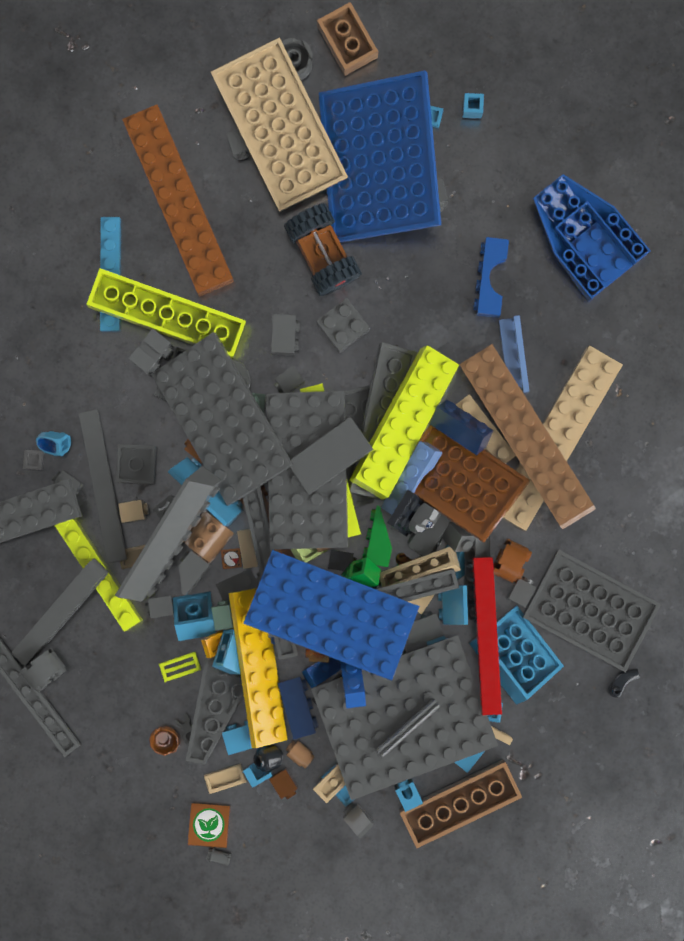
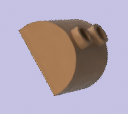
M206 510L200 515V522L191 528L192 534L189 539L183 542L203 559L212 563L235 533Z

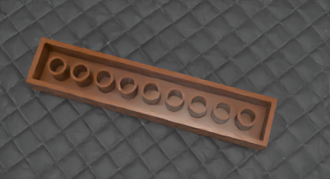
M156 104L123 118L124 125L199 297L233 283L232 275L158 105Z

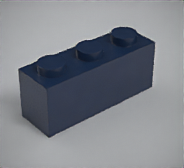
M445 400L436 407L430 425L475 455L487 447L494 431L485 423L480 422L470 413L465 412L448 400Z
M301 676L280 681L278 686L293 740L315 734L316 728H319L316 716L312 717L310 711L314 709L312 700L307 698L305 693L308 690L306 679L302 680Z

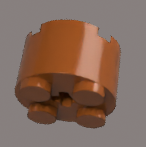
M507 538L503 543L506 545L505 549H500L493 568L494 575L513 583L517 582L518 579L520 580L523 576L525 569L522 567L525 562L529 561L532 552L529 551V548Z

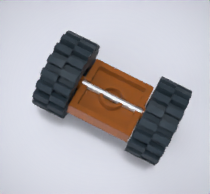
M321 203L318 206L315 205L300 212L284 224L291 242L297 243L313 274L311 280L319 296L334 292L362 275L354 257H347L331 226L335 220L325 203Z

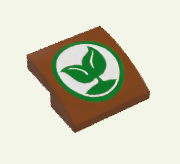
M191 803L188 845L227 848L230 806Z

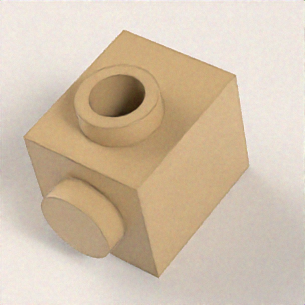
M143 500L118 504L121 523L145 520L146 515H149L147 503L144 504Z

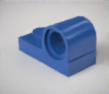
M326 656L301 673L309 686L313 688L339 672L341 664L340 661Z

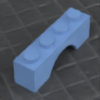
M420 441L389 498L385 499L381 508L392 515L407 490L415 493L423 477L435 467L443 452L428 442Z

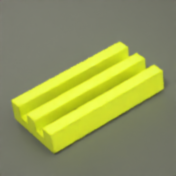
M196 651L159 663L164 682L202 670ZM190 657H193L194 659L192 661L180 664L178 666L166 670L164 668V666ZM193 664L196 665V668L167 677L166 673Z

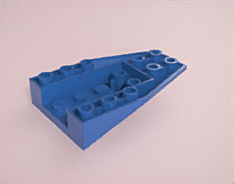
M564 174L533 198L554 255L588 302L651 251L613 205Z

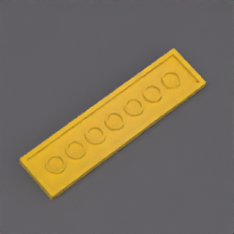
M257 588L229 593L252 748H259L287 740L281 693L278 686L279 680L274 646L271 643V638H269L268 633L243 624Z

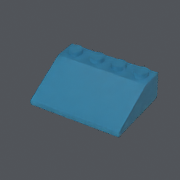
M187 457L172 467L168 473L182 485L186 478L197 471L202 465L195 458L191 460ZM219 491L208 501L210 506L207 510L227 527L244 511L241 508L243 504L240 500L227 506Z
M515 606L497 620L500 684L516 705L528 700L564 667L530 621L523 618L524 614L518 606ZM476 637L469 644L478 655Z

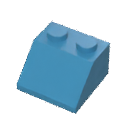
M458 585L459 588L438 593V601H442V609H438V618L442 620V624L468 625L467 585Z
M211 591L173 597L174 626L178 641L207 637L216 633L211 608L213 607Z

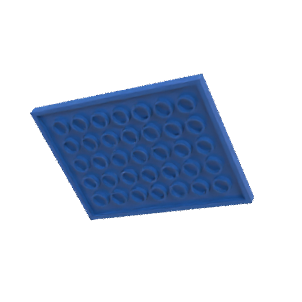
M424 70L319 92L321 123L348 176L347 179L327 188L329 210L335 220L331 226L339 241L346 242L441 226L427 72Z

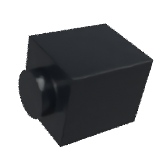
M331 550L328 569L344 571L357 558L353 557L354 553Z

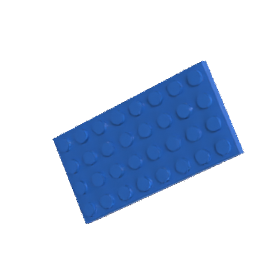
M272 550L243 624L392 681L420 606Z

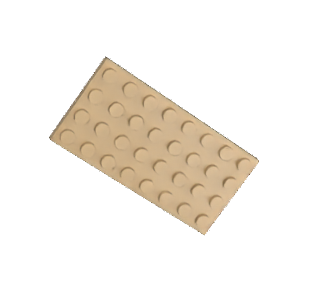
M280 37L211 71L279 212L348 178Z

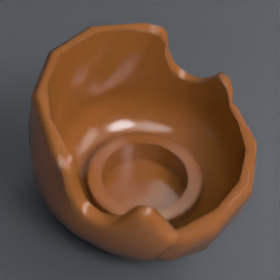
M161 726L153 730L150 735V747L155 753L166 756L177 751L179 737L173 728Z

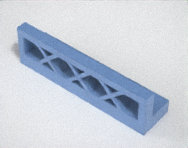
M520 315L510 319L499 320L498 322L504 363L522 392L527 394L529 392Z

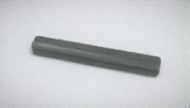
M435 699L430 700L376 749L377 753L381 757L387 755L440 707Z

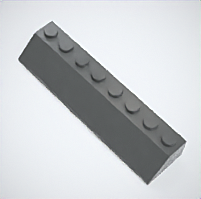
M203 466L186 478L115 596L142 602L147 597L151 598L157 590L155 588L156 584L162 582L166 576L164 574L165 570H169L173 565V557L177 556L183 549L181 544L183 541L186 542L191 536V528L200 522L201 517L199 515L201 512L204 513L210 506L209 499L218 493L220 489L218 485L221 479Z

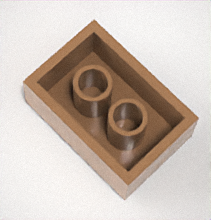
M351 2L317 20V28L344 76L378 58V50Z

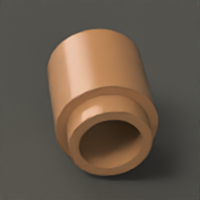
M299 740L296 743L292 741L285 749L287 751L286 756L299 767L306 768L315 757L312 755V751Z

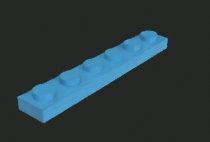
M101 217L100 268L120 275L121 218ZM100 312V331H120V319Z

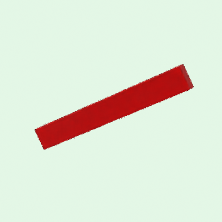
M493 557L473 558L481 715H501L502 704Z

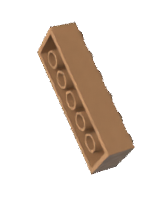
M502 759L422 798L423 804L406 812L404 808H401L399 812L416 848H419L522 798V795L506 762Z

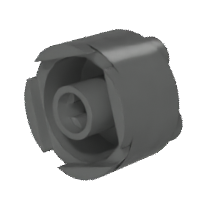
M296 38L283 40L282 43L289 58L297 60L296 62H291L300 80L305 79L313 67L311 48L303 40L301 41Z
M51 648L33 660L29 667L23 668L20 673L32 689L39 693L51 682L50 679L55 681L66 671V666Z

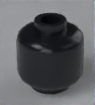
M272 744L256 750L253 758L254 764L262 772L278 769L282 764L283 752Z

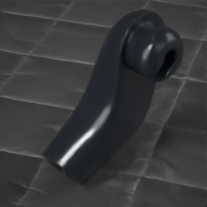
M638 669L620 672L609 688L610 695L615 698L621 696L628 682L640 678Z

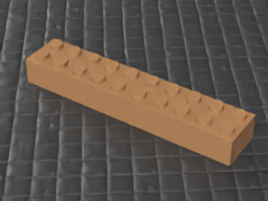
M493 344L459 364L560 527L564 529L595 510L596 508Z

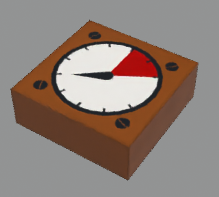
M240 548L221 550L223 569L242 567Z

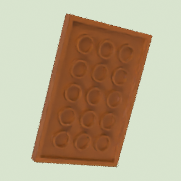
M430 425L421 436L419 442H428L443 453L435 467L423 477L414 494L484 543L530 483V480L486 450L475 455Z

